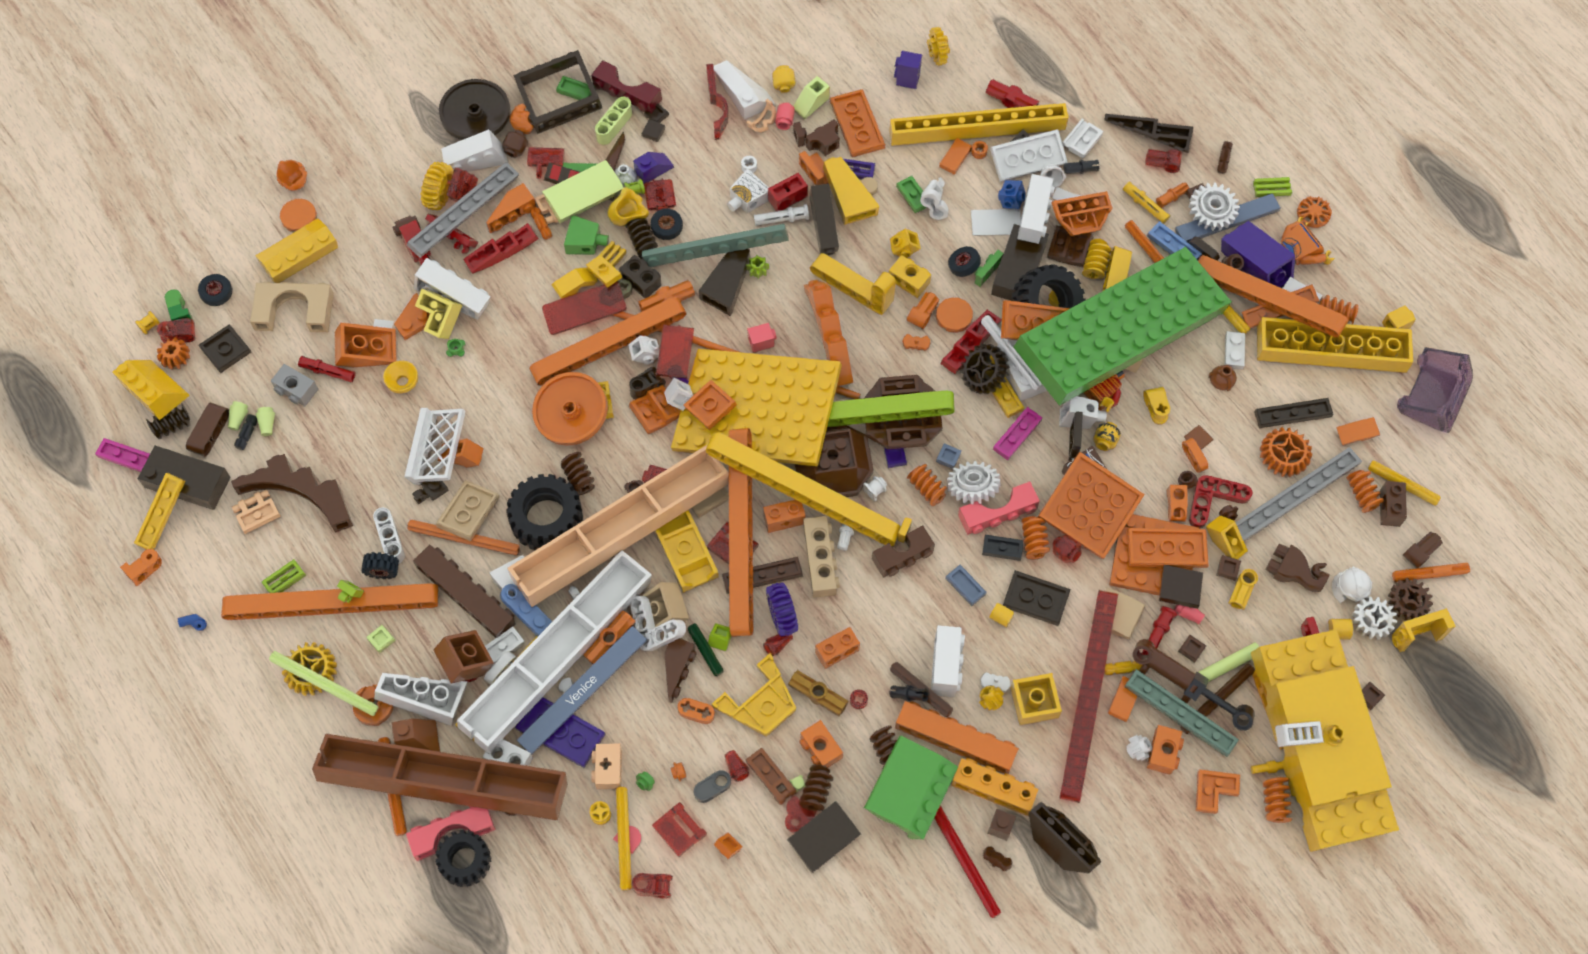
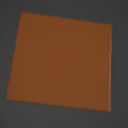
M1200 425L1184 436L1186 440L1189 438L1195 439L1201 450L1214 440Z

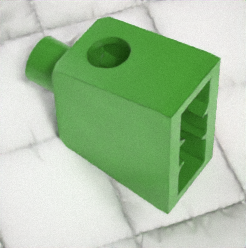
M571 216L564 242L566 254L594 255L597 245L608 246L609 236L600 234L598 223L577 216Z

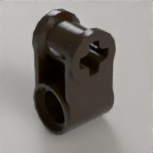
M650 367L630 380V395L636 400L646 396L647 391L665 385L666 381L658 375L656 367Z

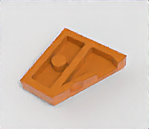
M417 293L413 295L394 323L395 328L404 340L422 331L430 316L429 312L415 306L419 297Z

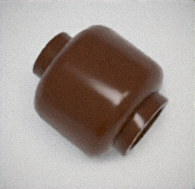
M519 130L508 132L502 143L504 153L513 158L522 156L528 145V140L525 138V134Z

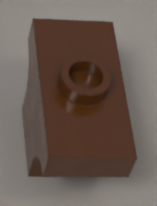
M833 119L827 124L817 127L814 132L807 135L806 148L809 151L819 150L824 156L838 149L840 137L837 135V121Z

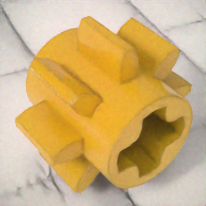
M986 686L980 692L979 697L981 700L979 703L984 709L987 708L989 711L997 710L1003 705L1004 699L1002 696L1004 693L999 687Z

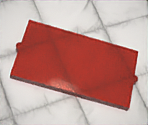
M680 325L663 326L656 376L670 377V379H673V377L687 379L694 328L681 327Z

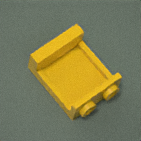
M1446 608L1403 622L1392 634V642L1399 652H1403L1415 640L1414 636L1431 631L1435 641L1444 639L1453 630L1455 624Z

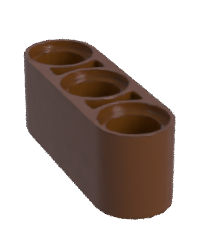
M210 402L186 442V450L204 457L207 456L229 418V409Z

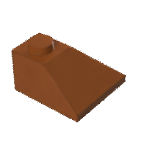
M411 718L391 722L395 745L440 752L436 720Z

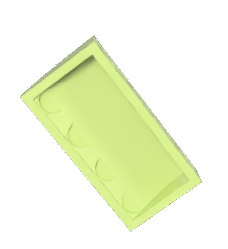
M605 160L542 191L558 222L562 223L570 219L572 215L576 216L620 194L624 187Z

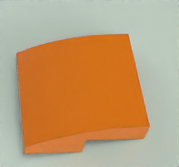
M664 385L647 391L646 396L633 400L629 404V407L647 434H651L679 418L681 410L667 403Z

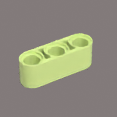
M618 98L596 124V140L599 144H609L631 118L632 106L629 98Z

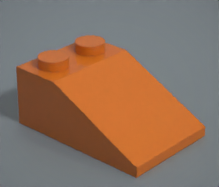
M340 322L335 330V366L355 368L390 365L396 361V329Z

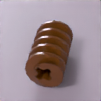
M574 452L562 459L561 468L578 495H583L595 488V485L592 484L595 479L589 477L591 471L587 470L588 465L584 464L585 459L580 458L582 453Z
M891 725L880 728L869 738L870 742L874 743L873 749L878 750L876 756L881 757L879 760L880 764L884 766L897 740H891L895 733H888L892 728Z
M811 765L810 772L807 775L808 779L805 781L806 787L803 788V794L798 803L804 809L811 811L824 810L825 807L822 804H825L827 799L823 796L829 795V791L826 789L831 788L829 782L834 780V777L829 774L830 770L827 767Z

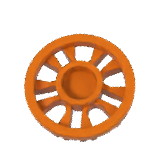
M1310 196L1303 199L1297 208L1298 218L1302 217L1304 223L1308 222L1305 220L1306 217L1310 218L1311 220L1307 226L1313 228L1326 225L1332 214L1329 202L1327 203V201H1324L1319 196L1318 198Z

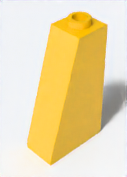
M831 157L824 161L823 171L844 225L877 216L879 212L878 203L843 158Z

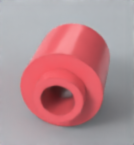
M784 102L777 107L775 123L777 128L781 130H788L793 124L795 108L790 103Z

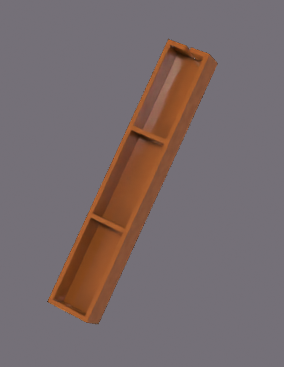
M326 733L320 746L321 753L317 754L312 767L317 782L558 821L568 785L566 772Z

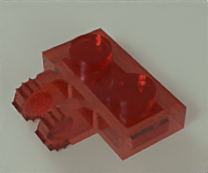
M529 147L527 165L537 166L536 176L541 178L542 167H548L549 162L563 166L564 148Z

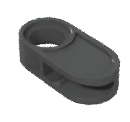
M719 770L697 783L694 787L695 799L701 803H706L728 790L731 785L729 773ZM717 777H726L727 783L724 786H718L716 784Z

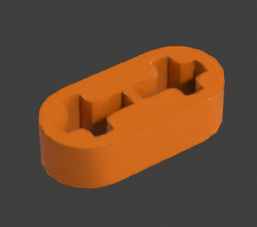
M1189 438L1183 441L1182 448L1195 471L1200 473L1207 470L1209 467L1207 459L1195 439Z
M684 698L678 703V713L683 718L702 724H709L715 718L714 708L709 704L690 698ZM690 704V708L695 711L687 710V712H684L682 706ZM709 710L711 716H706V718H703L702 714L698 712Z

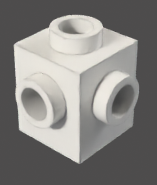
M639 336L628 344L632 361L651 364L661 356L657 339Z

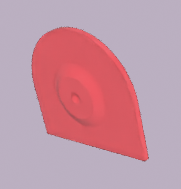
M629 826L630 853L632 854L641 842V833L637 828ZM617 833V834L615 835V837L613 838V840H615L617 843H618V833Z

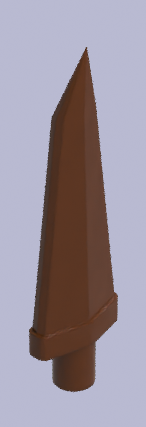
M624 131L606 158L613 171L616 169L625 142Z

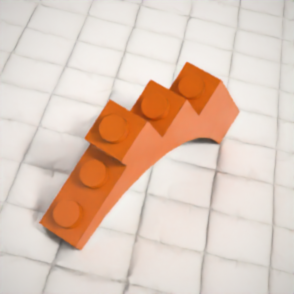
M819 280L809 281L808 284L804 285V291L814 311L827 360L840 361L842 364L837 387L853 383L847 343L842 336L839 315L834 309L831 287Z

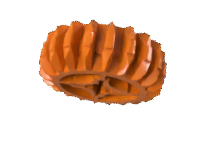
M1281 427L1279 431L1274 429L1271 433L1269 432L1266 438L1262 440L1260 458L1264 459L1263 464L1269 465L1267 467L1268 470L1274 469V475L1280 472L1283 477L1287 473L1290 478L1293 474L1299 475L1301 471L1306 470V466H1309L1313 454L1311 453L1312 446L1308 445L1309 440L1303 439L1305 437L1304 434L1298 435V429L1292 432L1290 427L1286 431ZM1284 441L1283 444L1273 445L1276 442ZM1295 459H1298V460H1299V461L1294 462V463H1288L1289 460H1295Z

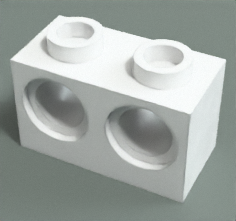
M503 739L489 754L485 752L483 755V759L507 763L520 760V765L529 766L533 759L530 752ZM496 752H503V755L500 758H493V755Z

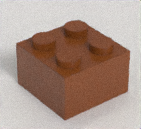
M476 630L446 636L433 649L451 684L481 677L494 664Z

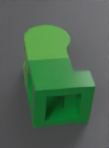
M175 289L169 290L165 294V301L174 326L179 327L194 322L188 308L184 309L185 300L181 293Z

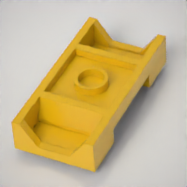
M689 510L654 531L683 593L719 578L718 570Z

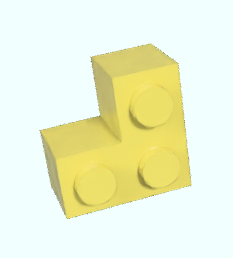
M421 289L415 304L416 307L430 313L423 331L438 338L449 339L463 305L425 289Z

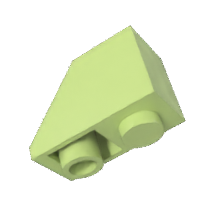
M818 76L815 77L804 87L793 106L795 112L804 119L809 117L829 99L830 86Z

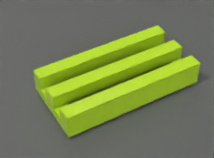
M1290 177L1254 179L1255 197H1264L1272 193L1274 196H1291Z
M293 559L261 581V583L269 593H280L304 578L306 574L295 559ZM295 566V569H293V570H292L291 572H289L288 574L283 575L284 573H286L287 571H289L290 569H292V568ZM277 578H279V580L276 581L275 583H273L272 585H270V586L268 585V584H270L271 582H273L274 580H276Z

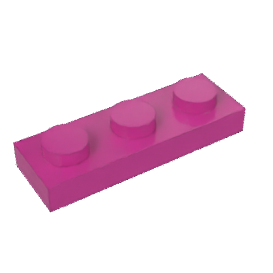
M1027 407L993 446V450L1006 460H1009L1039 425L1043 417Z
M103 438L95 453L98 458L138 472L142 471L150 455L147 452Z

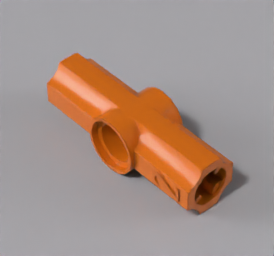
M686 280L673 287H661L656 291V294L638 301L642 312L672 297H678L680 301L694 296L695 291L691 282Z
M622 610L613 622L601 631L598 639L583 656L590 663L594 664L636 621L627 612ZM607 635L615 636L612 642H605Z

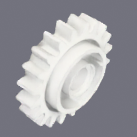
M1214 182L1212 187L1207 183L1205 188L1200 185L1198 190L1195 189L1188 207L1192 208L1189 214H1195L1193 221L1200 220L1198 226L1204 223L1205 229L1211 226L1212 231H1214L1217 226L1221 231L1223 227L1228 228L1230 223H1234L1235 218L1239 214L1240 206L1237 205L1239 199H1233L1235 193L1229 194L1230 188L1224 190L1223 184L1218 188L1216 182Z
M974 461L973 464L966 462V466L959 464V469L953 468V472H949V478H947L948 491H951V496H956L957 501L963 498V503L969 500L971 504H974V501H978L981 504L982 499L988 502L989 496L994 498L995 493H999V487H1001L1000 474H997V469L991 470V465L984 467V462L980 465L977 464V461Z

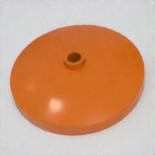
M579 372L562 373L548 380L539 389L533 402V420L540 433L549 441L565 446L577 445L587 441L600 430L607 416L608 403L602 387L592 377Z

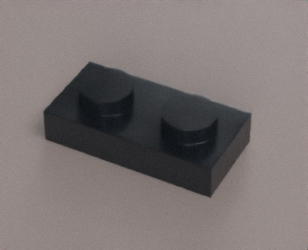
M985 534L982 555L1021 561L1024 540Z

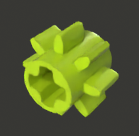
M756 255L754 258H749V264L746 265V269L750 271V277L754 276L759 279L761 276L767 275L766 270L769 269V263H766V257L762 258Z

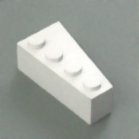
M1035 174L1031 175L1017 239L1039 244L1040 238L1045 237L1047 226H1044V223L1047 224L1050 213H1047V210L1050 211L1052 200L1049 197H1053L1055 189L1052 186L1053 178Z
M426 258L414 277L413 289L417 291L421 289L430 290L463 305L460 312L476 320L480 318L490 302L491 296L485 290L474 287L470 281L459 278L455 272L444 269L435 260Z
M382 673L375 689L374 699L452 726L465 693L467 682L460 681L451 684L449 680L445 679L432 680L427 677L413 678L407 675Z

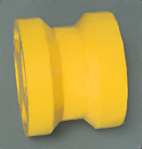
M597 801L591 805L589 814L592 821L597 825L606 824L611 818L609 806L603 801Z

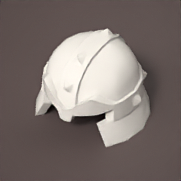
M1354 566L1338 573L1332 581V592L1340 603L1347 598L1355 602H1359L1364 598L1367 600L1371 595L1372 582L1365 571Z

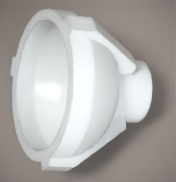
M620 165L614 171L623 187L625 182L632 183L637 181L635 170L627 165Z
M1046 165L1042 168L1040 176L1053 178L1052 186L1055 189L1066 179L1064 171L1059 166Z

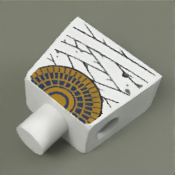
M747 169L731 186L730 197L732 200L727 203V206L733 212L741 207L745 212L749 213L768 202L769 187Z

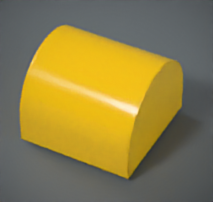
M997 603L989 618L1007 628L1013 619L1014 612Z
M1351 619L1328 620L1329 631L1337 629L1340 640H1350L1352 638L1353 623Z

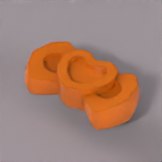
M906 334L902 340L903 346L906 349L926 351L931 344L928 336L920 338Z

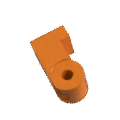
M1169 485L1166 490L1168 497L1169 521L1186 522L1188 507L1187 485Z
M147 549L131 565L126 562L120 568L138 586L160 568L162 559L154 549Z

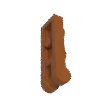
M762 747L746 759V763L770 791L779 805L785 803L786 798L792 797L797 793ZM783 785L785 790L780 793L777 788Z

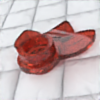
M793 796L786 806L788 815L785 818V826L793 833H796L815 818L817 811L801 807L798 804L800 800L797 796ZM793 819L798 820L799 824L797 826L791 824Z

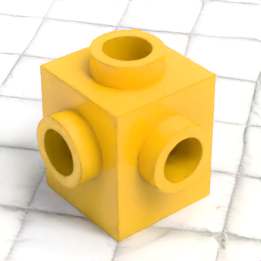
M906 228L890 238L891 251L899 257L903 255L908 258L921 249L918 233Z

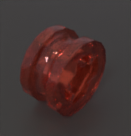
M860 689L854 690L850 695L851 706L859 710L865 708L868 703L867 693ZM858 695L859 698L863 697V703L860 704L859 701L855 702V696Z

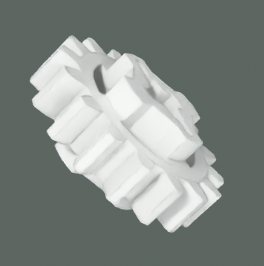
M1369 597L1367 600L1362 599L1355 606L1354 609L1356 611L1352 613V616L1356 617L1352 623L1358 624L1356 631L1362 630V636L1369 634V639L1376 636L1377 640H1380L1382 635L1386 638L1390 634L1389 632L1395 629L1394 625L1397 623V620L1393 619L1397 614L1391 613L1393 606L1387 607V601L1385 600L1382 603L1379 597L1375 601H1373L1372 597Z

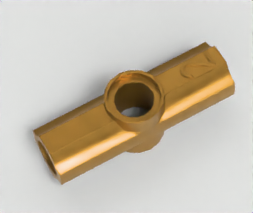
M799 670L793 674L788 683V686L810 698L812 703L823 706L839 717L849 702L828 689L823 682H817ZM821 690L824 694L822 696H815L813 692Z

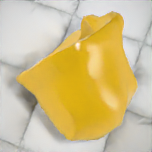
M624 187L620 195L610 204L607 214L609 220L614 225L625 226L633 219L647 218L649 211L642 205L643 199L641 196L637 195L632 189Z

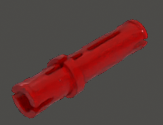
M301 356L298 361V367L312 370L315 374L322 373L350 383L355 379V371L324 363L321 359L314 360Z

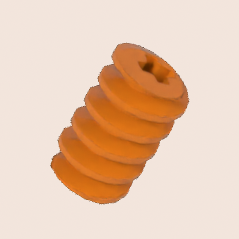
M1328 294L1324 298L1322 297L1319 302L1320 305L1346 316L1353 325L1358 313V304L1351 308V302H1347L1344 306L1343 299L1337 303V298L1333 297L1330 301Z
M927 464L918 466L909 473L907 479H910V483L915 485L917 490H920V494L925 496L926 501H930L931 506H935L946 497L944 492L947 487L940 488L941 480L935 483L937 476L930 477L932 470L925 471L928 466Z
M1358 470L1350 473L1346 478L1350 481L1349 485L1353 488V494H1357L1355 498L1359 501L1358 504L1362 508V513H1367L1379 507L1384 499H1377L1381 493L1380 491L1374 492V490L1378 486L1371 485L1374 478H1367L1372 474L1371 471Z
M1035 516L1025 517L1021 522L1023 523L1022 529L1025 538L1024 544L1026 545L1025 551L1027 552L1026 558L1030 560L1043 558L1046 553L1050 552V548L1044 547L1049 545V541L1043 540L1048 537V534L1042 533L1047 530V527L1043 526L1046 521Z
M1275 777L1263 782V787L1266 788L1263 793L1267 796L1264 799L1265 804H1267L1265 811L1268 812L1265 816L1266 820L1276 823H1286L1293 820L1286 817V815L1292 813L1291 810L1286 809V807L1291 805V802L1285 801L1291 795L1284 793V791L1290 789V786L1284 785L1285 782L1289 781V778Z

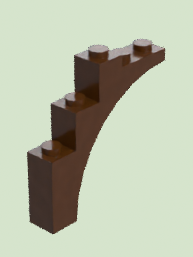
M285 454L276 455L267 460V468H260L254 473L241 475L231 481L238 495L266 489L297 494L309 500L324 513L335 533L354 526L336 479L326 480L321 485H318L310 467H303L293 472Z

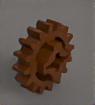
M1405 578L1403 582L1399 580L1396 585L1392 586L1391 592L1388 594V597L1392 598L1388 604L1394 605L1391 610H1397L1398 617L1404 615L1406 621L1409 617L1414 619L1428 614L1430 607L1433 605V602L1429 601L1433 595L1427 594L1429 587L1424 589L1422 587L1424 583L1417 584L1415 578L1412 582L1408 578Z

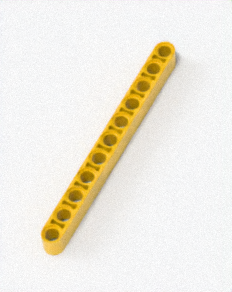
M713 433L705 450L709 456L883 545L888 543L891 546L895 545L901 527L896 522L724 434Z

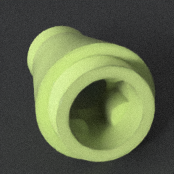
M233 401L229 409L227 428L239 431L248 413V405Z
M271 407L258 408L256 417L261 436H271L273 434L275 412H273Z

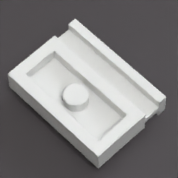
M1082 118L1062 142L1063 147L1069 148V151L1084 159L1101 138L1103 131L1091 123H1086Z

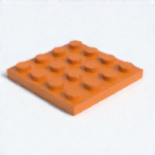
M1079 452L1038 517L1043 518L1048 524L1101 559H1104L1145 494Z
M1132 514L1116 541L1109 585L1160 595L1163 567H1129L1127 529L1199 528Z

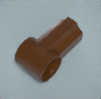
M1430 531L1417 544L1414 543L1403 556L1412 565L1419 568L1443 544L1441 537L1437 533Z

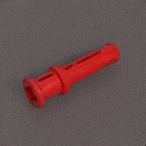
M1166 606L1161 607V613L1158 619L1154 621V629L1148 639L1156 648H1158L1164 634L1170 631L1169 626L1173 618L1177 616L1176 611ZM1143 649L1142 654L1144 655L1149 654L1148 651L1145 649Z

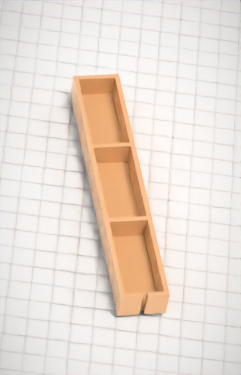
M706 445L509 566L507 569L511 579L522 592L530 606L533 607L729 485L728 471L719 460L706 453Z

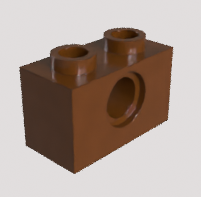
M1386 481L1380 489V498L1384 499L1380 504L1381 525L1400 527L1407 519L1406 483Z

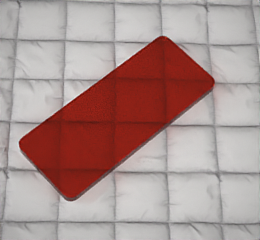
M618 281L608 288L603 284L542 306L551 335L565 332L627 309Z

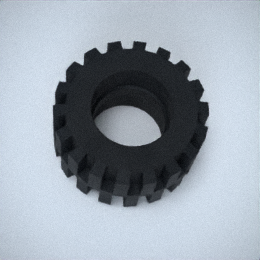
M460 830V833H456V831L451 832V837L446 835L443 838L445 842L439 843L438 847L440 849L436 850L435 854L437 856L435 861L439 872L452 885L457 884L458 887H463V885L469 887L472 886L471 883L473 882L479 883L478 879L480 877L484 879L486 876L485 871H489V862H491L490 850L481 836L475 835L470 830L468 832ZM464 848L474 850L475 858L471 865L463 869L453 867L452 860L456 852Z

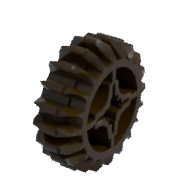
M981 344L980 347L974 346V351L968 350L970 355L964 356L966 362L961 363L964 369L960 370L964 374L961 378L966 381L965 385L970 387L969 389L973 392L986 395L990 392H996V388H1002L1000 383L1006 382L1004 377L1009 375L1006 370L1010 368L1006 364L1009 360L1005 357V352L1001 351L997 346L994 347L992 344ZM990 355L994 358L995 365L992 364V360L990 359ZM975 374H978L980 383L977 381Z

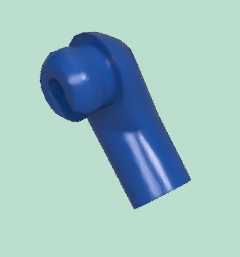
M198 614L178 618L179 627L191 625L197 631H202L207 626L205 619Z

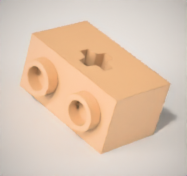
M596 744V751H592V763H595V771L591 773L592 783H595L596 789H616L621 787V744ZM605 763H609L610 765L608 766V770H604L603 768L605 767Z

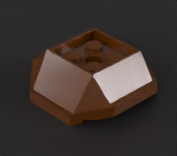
M918 375L882 377L878 379L864 399L933 392L935 390ZM941 416L865 423L867 438L889 450L927 446L942 431L943 425Z
M848 425L827 427L818 467L794 464L796 472L845 497L858 496L863 488V484L869 480L874 471L866 434ZM835 456L837 459L831 460L828 457Z

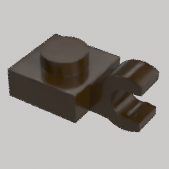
M425 481L421 484L423 489L416 490L412 495L417 504H420L429 497L434 501L449 490L443 481Z

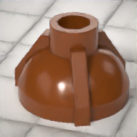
M1228 365L1215 367L1208 376L1212 385L1219 390L1230 391L1237 380L1233 367Z

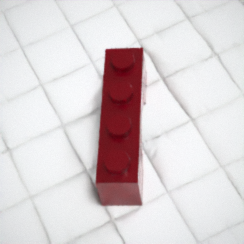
M604 60L601 61L591 74L595 88L609 93L612 97L629 98L631 105L637 107L640 111H649L652 114L655 106L662 101L660 88L648 82L638 86H627L619 81L617 67Z

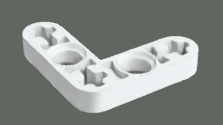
M638 595L633 598L630 605L633 619L636 621L634 624L635 629L647 639V642L640 647L643 651H654L684 636L686 625L682 620L672 619L655 627L649 599L646 596ZM644 618L646 619V627H645V628H643V626H642V622H643V619H644ZM662 630L664 632L663 640H661L660 633Z

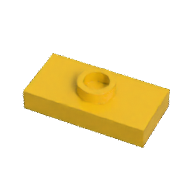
M601 255L586 264L587 269L607 288L622 278L621 273Z

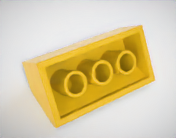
M317 218L255 256L274 283H281L337 249L338 244L328 227Z
M126 360L112 371L120 383L159 420L190 396L152 360Z

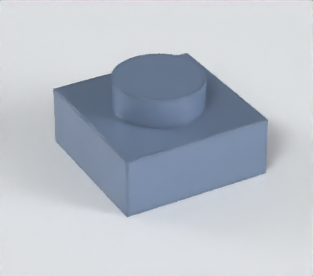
M944 443L936 462L953 469L962 450Z

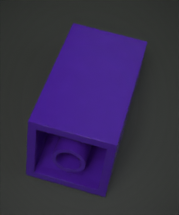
M1250 221L1239 225L1234 231L1226 234L1221 239V252L1226 257L1232 254L1242 256L1244 265L1240 271L1280 288L1284 287L1290 277L1294 279L1295 255Z

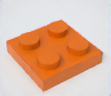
M710 380L684 404V407L707 429L711 430L737 403Z

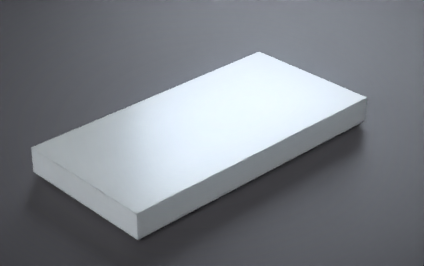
M1058 129L990 148L1000 182L1040 172L1046 165L1063 166L1065 163H1068Z

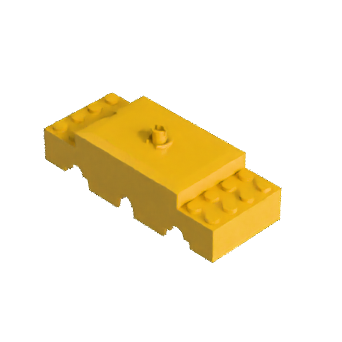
M1337 629L1260 646L1252 651L1251 657L1257 677H1260L1261 683L1265 685L1267 691L1266 700L1268 705L1266 706V711L1275 741L1277 742L1275 727L1278 725L1318 721L1321 723L1322 743L1283 747L1285 757L1282 765L1286 778H1289L1288 785L1290 786L1291 795L1296 797L1297 803L1300 804L1303 811L1302 820L1304 825L1302 827L1310 852L1398 831L1399 827L1387 789L1391 788L1392 785L1355 667H1348ZM1310 727L1311 739H1314L1313 730ZM1302 728L1303 739L1305 740L1304 728ZM1293 729L1295 740H1297L1295 729Z

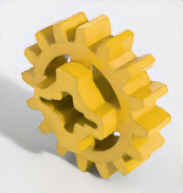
M934 27L929 30L930 34L928 36L930 39H927L929 56L933 57L936 65H945L948 59L947 54L950 53L948 38L944 35L941 27Z

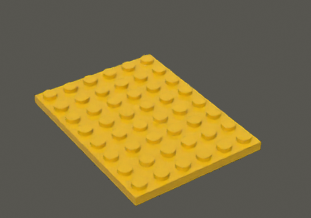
M697 349L688 382L693 395L708 381L712 380L735 400L737 405L711 430L707 429L686 409L684 411L681 410L671 449L678 452L694 453L708 445L713 433H721L728 437L729 430L750 428L753 450L776 462L818 467L842 367L841 362Z

